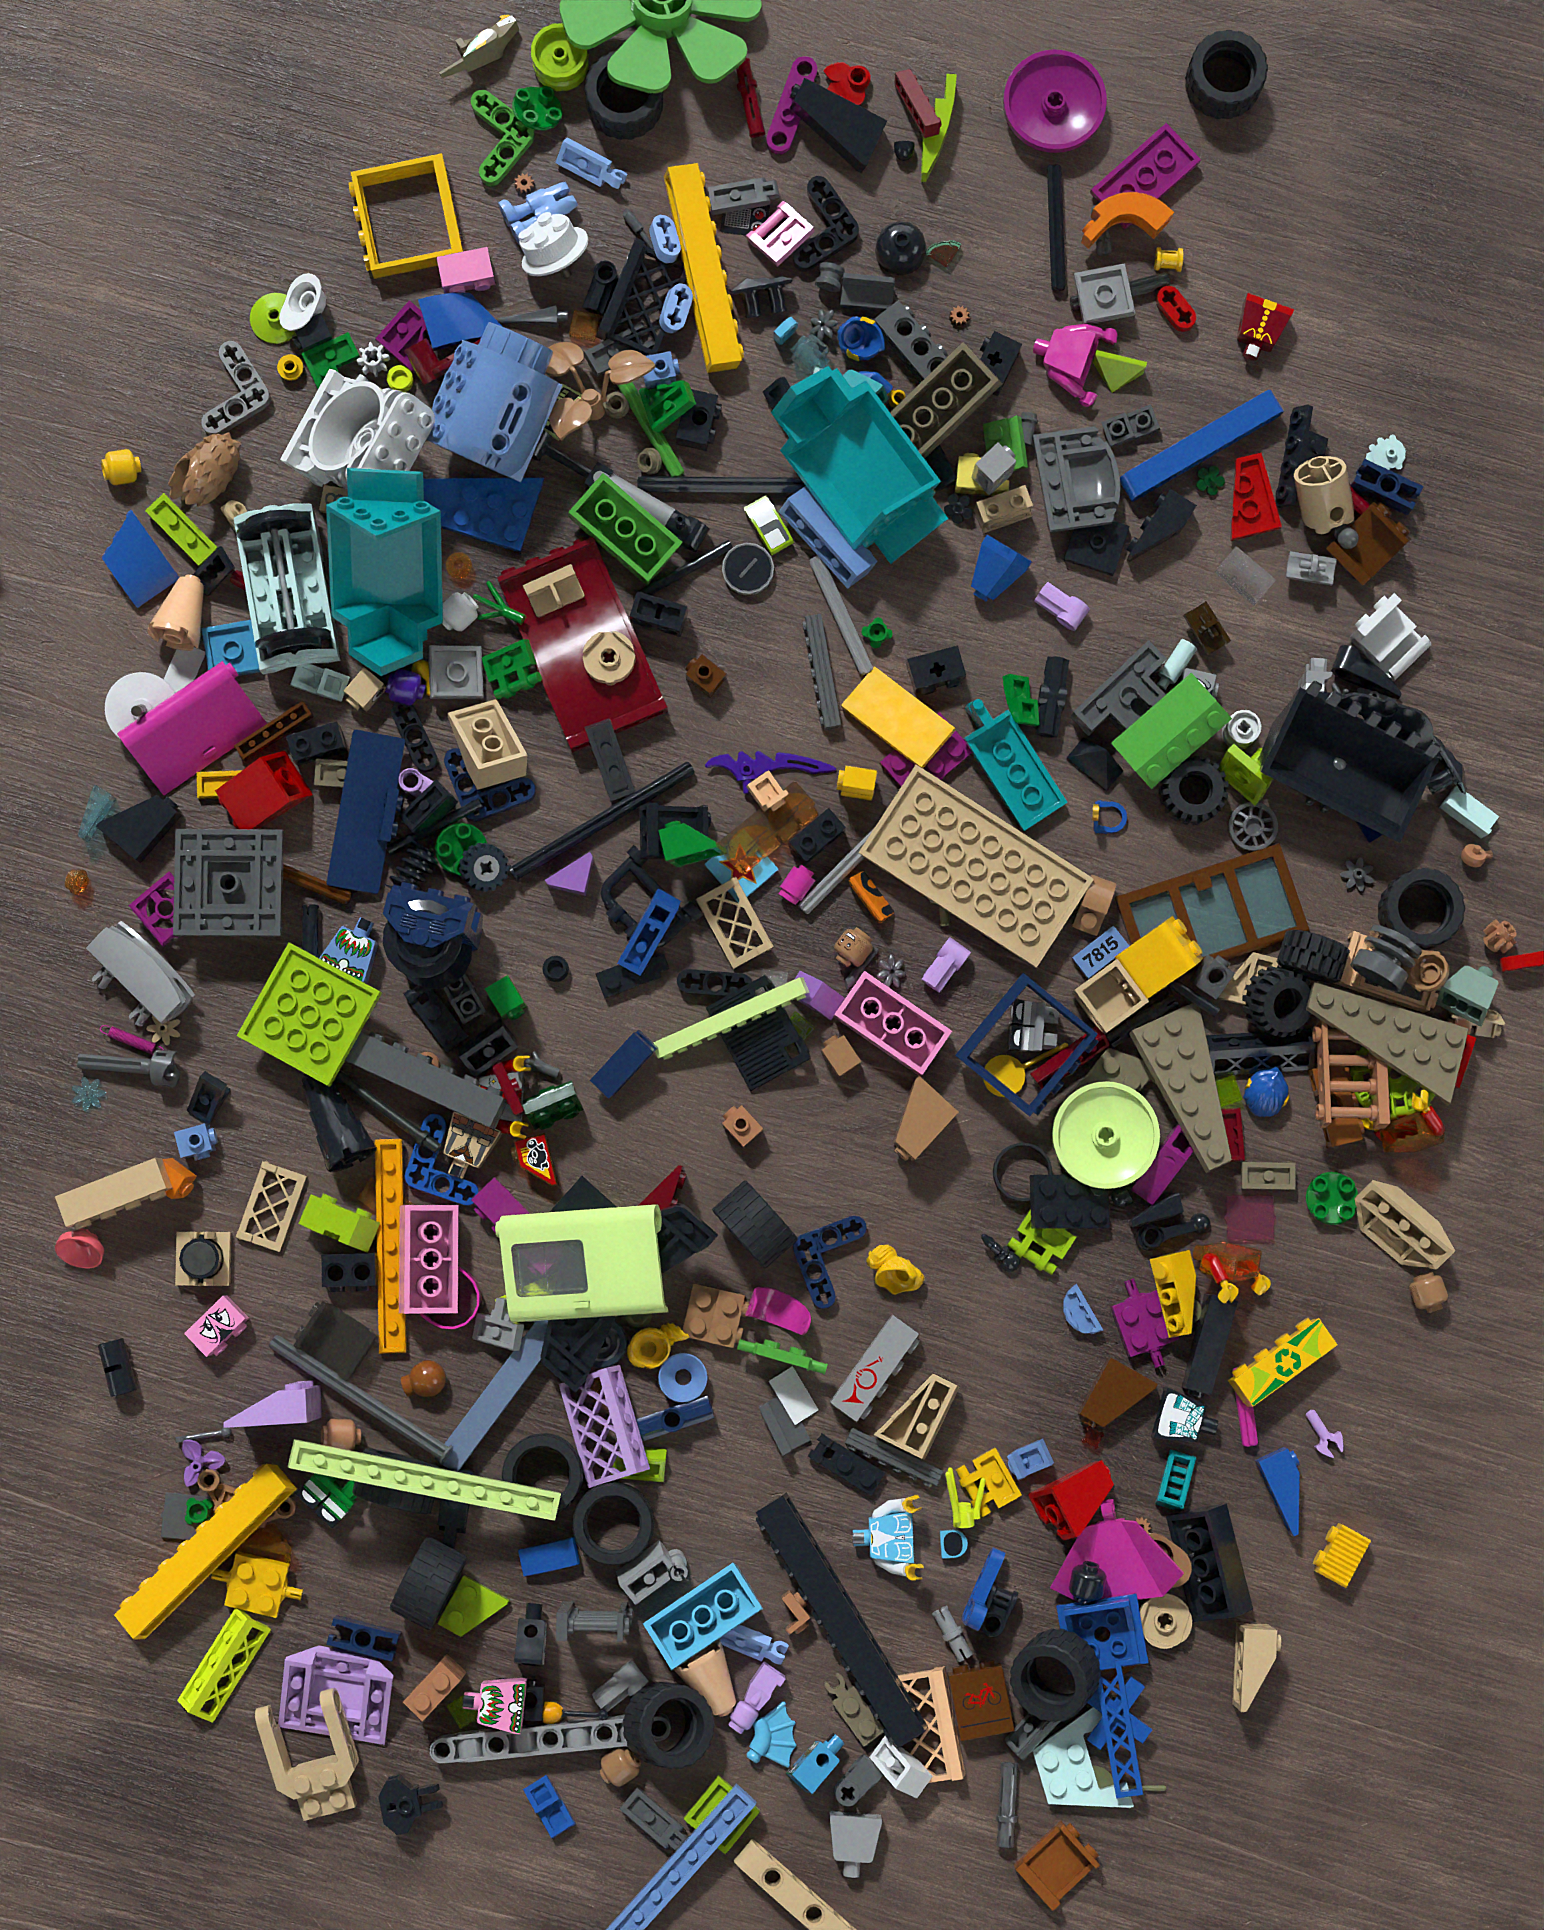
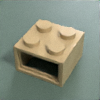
M1118 959L1072 992L1095 1026L1104 1034L1149 1002Z

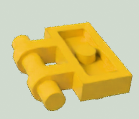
M995 1447L972 1460L977 1469L976 1471L969 1473L965 1464L956 1469L960 1477L958 1481L962 1488L965 1487L969 1493L973 1508L978 1492L975 1481L980 1478L986 1479L985 1485L988 1492L983 1494L980 1507L981 1517L991 1512L986 1503L992 1499L997 1507L1000 1508L1022 1496Z

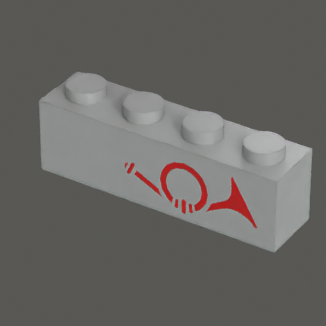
M891 1315L833 1396L830 1403L856 1422L859 1418L864 1420L873 1408L870 1402L875 1395L880 1398L887 1389L888 1384L885 1383L890 1374L896 1376L904 1364L901 1361L902 1357L906 1352L911 1354L920 1342L916 1339L919 1334L894 1315Z

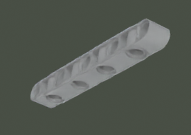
M655 1713L652 1723L657 1720L663 1721L667 1729L659 1734L655 1733L651 1728L654 1742L665 1740L671 1731V1721L663 1713ZM625 1715L608 1716L607 1720L588 1718L559 1721L555 1724L522 1725L520 1734L496 1728L438 1736L430 1746V1756L437 1763L476 1762L627 1746V1741L623 1735L624 1727L622 1726ZM601 1726H608L613 1734L610 1738L603 1739L598 1735L597 1730ZM549 1731L556 1733L558 1742L553 1745L546 1743L544 1734ZM493 1737L501 1738L504 1742V1748L501 1750L493 1749L490 1745V1739ZM441 1742L446 1743L450 1748V1753L445 1756L440 1755L436 1750V1745Z

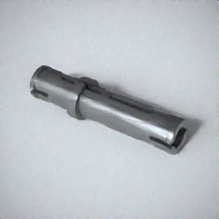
M1001 1762L999 1808L995 1819L998 1821L996 1843L998 1847H1014V1824L1017 1822L1015 1801L1018 1763Z

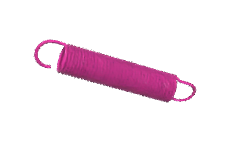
M113 1026L107 1034V1037L152 1054L156 1047L155 1043Z

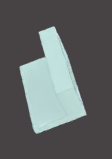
M1457 785L1439 807L1481 839L1492 831L1490 828L1499 818L1498 815L1467 792L1466 794L1461 793Z

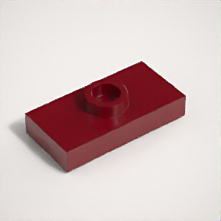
M502 1062L494 1065L492 1069L513 1114L519 1116L525 1113L518 1096L522 1091L516 1078L510 1079Z
M1241 1108L1221 1109L1232 1159L1230 1162L1245 1161Z

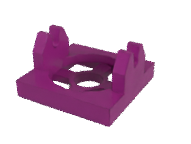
M170 871L128 905L162 946H165L175 937H181L173 935V928L164 929L154 925L161 918L170 919L173 923L174 896L171 899L160 896L165 889L174 890V876ZM154 901L156 903L155 912L148 917L147 904ZM164 901H169L173 905V912L168 916H163L159 913V905Z

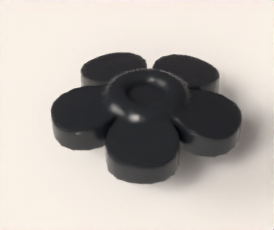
M952 494L948 497L949 504L944 507V512L947 516L953 514L952 521L954 523L960 524L964 518L968 519L973 515V510L967 507L971 503L968 496L963 495L959 499L957 494Z

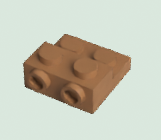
M693 1284L683 1332L692 1339L734 1348V1343H739L743 1328L738 1327L740 1317L746 1318L745 1313L749 1302L744 1301L745 1295Z

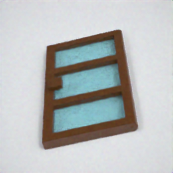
M1280 843L1115 897L1130 945L1171 916L1175 920L1179 919L1187 929L1185 934L1190 941L1194 940L1202 950L1201 956L1203 957L1197 965L1186 973L1197 970L1207 954L1214 959L1219 955L1225 960H1229L1283 942L1285 933L1288 930L1310 932Z

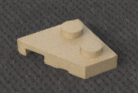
M1253 952L1235 972L1218 999L1245 1005V1002L1242 1001V996L1247 993V990L1244 989L1246 984H1251L1250 978L1253 975L1258 976V971L1261 969L1267 970V967L1270 966L1277 968V958Z

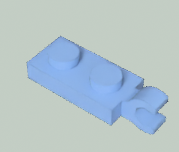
M569 138L563 141L555 162L599 187L604 182H607L612 187L619 189L621 183H625L628 175L622 170L611 169L612 161Z
M738 1625L719 1638L723 1646L759 1661H762L765 1657L773 1663L780 1665L785 1656L778 1652L785 1654L789 1646L783 1641L770 1643L771 1637L742 1625Z

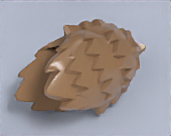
M230 433L224 435L212 434L204 437L202 442L195 444L196 447L186 453L175 464V471L168 482V485L171 486L169 497L172 500L181 497L183 501L185 500L186 504L197 503V507H200L214 500L220 493H224L228 482L232 481L233 475L237 471L241 442L233 440Z

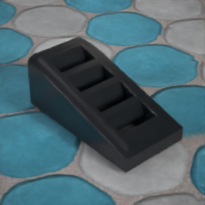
M1179 1193L1171 1194L1128 1221L1129 1226L1135 1227L1183 1214L1184 1210Z

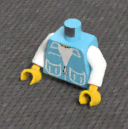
M913 1495L906 1499L888 1500L875 1509L872 1517L868 1518V1529L853 1530V1546H869L870 1558H874L876 1565L892 1574L906 1576L910 1580H922V1577L915 1575V1569L924 1568L922 1564H909L914 1563L912 1513L922 1509V1507L915 1508L912 1504L913 1500L919 1498L918 1495Z

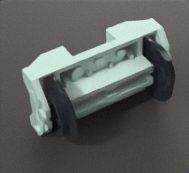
M312 504L269 505L261 510L248 511L234 517L260 672L268 674L294 666L341 661L335 620L331 616L322 563L324 562L321 539ZM330 639L331 642L328 649H321L322 641Z

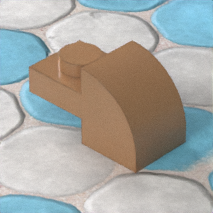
M1091 874L1094 880L1082 897L1072 927L1097 936L1113 898L1116 883Z

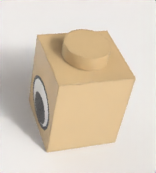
M364 667L343 691L348 696L346 701L358 711L361 707L367 712L385 692L386 686Z

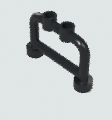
M635 845L627 851L629 857L605 880L600 892L603 903L609 909L606 914L616 924L621 921L627 927L624 932L630 938L638 923L612 898V888L631 871L653 894H655L657 889L666 892L641 867L648 859H640V850ZM690 900L683 907L679 905L678 911L675 914L678 919L666 930L657 948L668 944L692 919L698 922L704 916Z

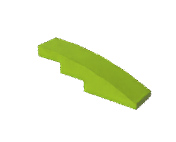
M946 74L944 99L935 98V113L942 123L939 135L927 138L922 136L921 182L927 181L938 160L947 136L954 104L957 74Z

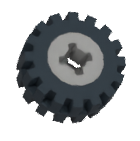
M476 843L475 846L471 845L468 847L469 850L463 852V858L459 861L461 864L459 872L462 874V879L472 888L488 892V890L493 891L497 886H502L504 884L503 880L508 877L506 875L507 871H509V866H507L509 861L505 857V853L498 847L488 843Z

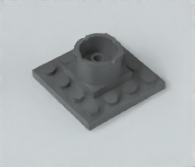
M176 829L173 935L282 937L284 831L264 829ZM231 882L236 883L233 889H229Z

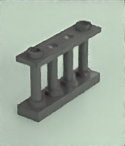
M563 1601L556 1613V1641H567L570 1634H574V1631L617 1632V1642H623L625 1635H629V1625H632L633 1610L627 1609L628 1602H622L619 1611H579V1608H574V1601Z

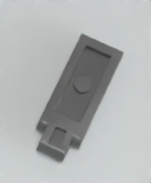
M765 178L707 187L712 215L767 206L771 203L770 200L780 197L777 181H766Z
M638 1786L620 1806L622 1812L665 1849L671 1846L677 1850L688 1838L682 1832L685 1827Z

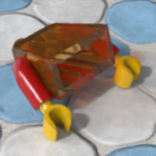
M1421 1090V1098L1417 1097L1415 1093L1412 1095V1108L1421 1112L1392 1121L1384 1129H1373V1121H1370L1369 1118H1362L1364 1128L1374 1130V1134L1382 1141L1384 1152L1415 1153L1441 1144L1445 1140L1444 1123L1434 1108L1428 1106L1429 1093L1426 1090Z
M1221 1241L1204 1246L1196 1245L1193 1250V1259L1200 1261V1271L1213 1276L1217 1285H1221L1222 1290L1219 1292L1218 1298L1222 1303H1227L1228 1300L1233 1302L1238 1295V1288L1228 1282L1234 1283L1254 1278L1256 1281L1252 1284L1251 1288L1258 1295L1264 1294L1271 1286V1281L1259 1273L1261 1271V1250Z

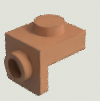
M789 1590L782 1595V1600L797 1619L786 1627V1631L789 1635L792 1632L799 1634L809 1625L807 1620L810 1619V1614L804 1608L808 1604L803 1600L799 1592L793 1594Z

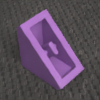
M589 852L547 878L545 881L549 888L586 896L594 862L593 856Z
M799 971L795 979L803 977L810 992L805 994L806 998L799 1001L831 1021L845 998L824 982Z

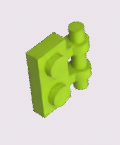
M1030 1209L1017 1229L1018 1232L1025 1235L1023 1241L1019 1242L1012 1237L1007 1246L1014 1250V1254L1022 1258L1023 1256L1035 1264L1034 1267L1039 1271L1044 1270L1052 1275L1057 1266L1051 1263L1049 1259L1052 1255H1055L1062 1260L1076 1237L1065 1229H1031ZM1032 1241L1045 1249L1042 1255L1029 1248Z

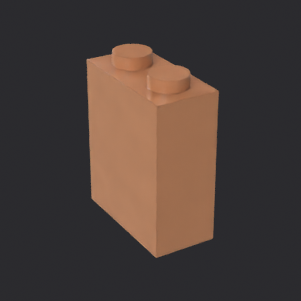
M446 1654L413 1689L403 1703L423 1721L461 1681L466 1671Z

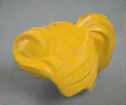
M879 1245L872 1252L868 1253L869 1256L866 1259L867 1266L877 1271L875 1275L876 1284L886 1288L891 1294L896 1295L905 1291H914L923 1284L924 1275L921 1273V1270L915 1267L909 1260L897 1256L896 1250L890 1245Z
M668 1322L666 1325L663 1324L660 1330L657 1328L642 1329L632 1337L627 1347L628 1359L633 1366L638 1368H656L667 1360L674 1342L686 1340L690 1337L673 1322L671 1324Z

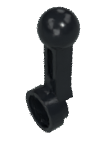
M1197 1213L1191 1217L1190 1221L1165 1228H1159L1154 1224H1144L1136 1230L1135 1241L1143 1250H1155L1162 1242L1175 1236L1189 1232L1204 1234L1209 1230L1211 1222L1207 1215ZM1149 1229L1156 1235L1155 1242L1151 1245L1145 1240V1234Z

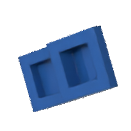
M575 1537L518 1550L523 1576L580 1564Z
M547 1775L523 1789L551 1838H555L576 1825L567 1806Z

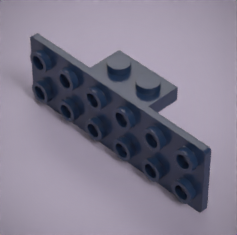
M357 729L353 730L326 880L327 885L374 894L379 892L387 842H390L391 837H396L398 822L394 821L395 811L400 812L402 805V796L398 795L399 789H397L405 745L404 738Z

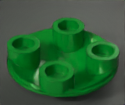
M549 86L519 88L512 101V109L516 118L525 126L535 130H549L558 125L562 118V106L555 97L554 90Z
M456 823L447 827L441 832L436 842L435 851L438 862L449 873L462 876L459 872L461 867L459 861L463 858V852H467L469 850L468 847L471 845L475 846L476 843H487L485 836L478 828L467 823Z
M1326 1172L1315 1177L1309 1184L1306 1191V1204L1310 1213L1318 1221L1328 1225H1338L1354 1216L1357 1210L1355 1197L1358 1195V1191L1350 1177L1337 1172Z

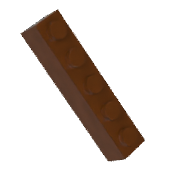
M301 701L234 745V747L246 762L314 716L306 704Z

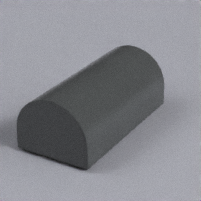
M1028 1713L1014 1728V1731L1010 1732L1003 1741L1024 1761L1060 1721H1043Z

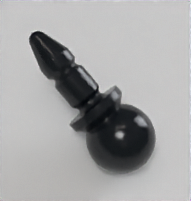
M986 1234L981 1235L985 1246L995 1254L994 1260L1000 1263L1003 1270L1013 1272L1019 1268L1021 1260L1020 1257L1014 1254V1251H1009L1008 1246L1002 1247Z

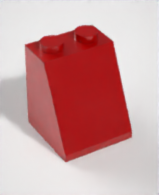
M285 751L260 757L215 790L220 804L227 809L237 829H260L313 795Z

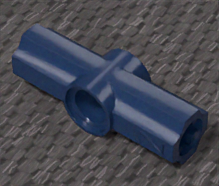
M707 1395L637 1418L636 1422L643 1442L713 1419L715 1416ZM669 1412L677 1413L680 1417L679 1425L670 1426L666 1422V1415Z

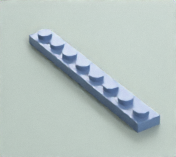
M736 1783L606 1930H644L753 1809L757 1802Z

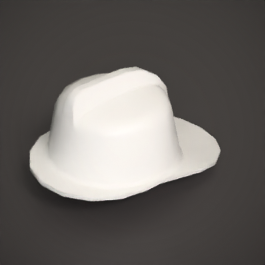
M310 273L302 274L291 284L279 317L280 324L284 329L289 331L298 330L304 327L312 316L324 311L326 297L321 290L320 280L315 275Z

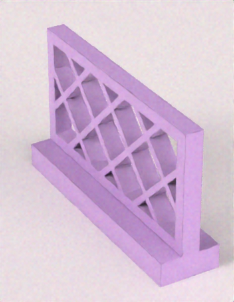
M620 1365L588 1374L585 1385L583 1384L579 1388L582 1390L578 1402L572 1399L569 1387L565 1383L559 1384L588 1488L650 1469ZM597 1377L600 1378L602 1385L600 1395L590 1389L594 1378ZM587 1394L597 1400L593 1411L583 1406ZM602 1403L608 1407L610 1412L607 1420L597 1415ZM580 1410L590 1416L586 1427H583L578 1422L577 1417ZM595 1420L604 1425L600 1437L590 1431ZM609 1430L616 1433L617 1442L615 1447L605 1441ZM587 1437L597 1442L593 1454L586 1449L585 1442ZM602 1446L612 1452L608 1463L598 1457ZM617 1456L623 1459L626 1471L620 1472L612 1467ZM595 1462L605 1468L601 1479L595 1480L592 1470Z

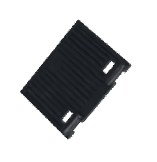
M764 975L706 1007V1010L710 1017L757 997L755 991L762 987L765 992L775 989L772 980ZM782 1006L776 1007V1011L767 1014V1012L761 1014L762 1017L752 1021V1018L747 1020V1024L741 1027L733 1026L730 1032L725 1034L719 1033L750 1091L811 1059L810 1051L805 1041L798 1034L785 1008H782ZM794 1043L799 1053L794 1058L790 1057L786 1046Z

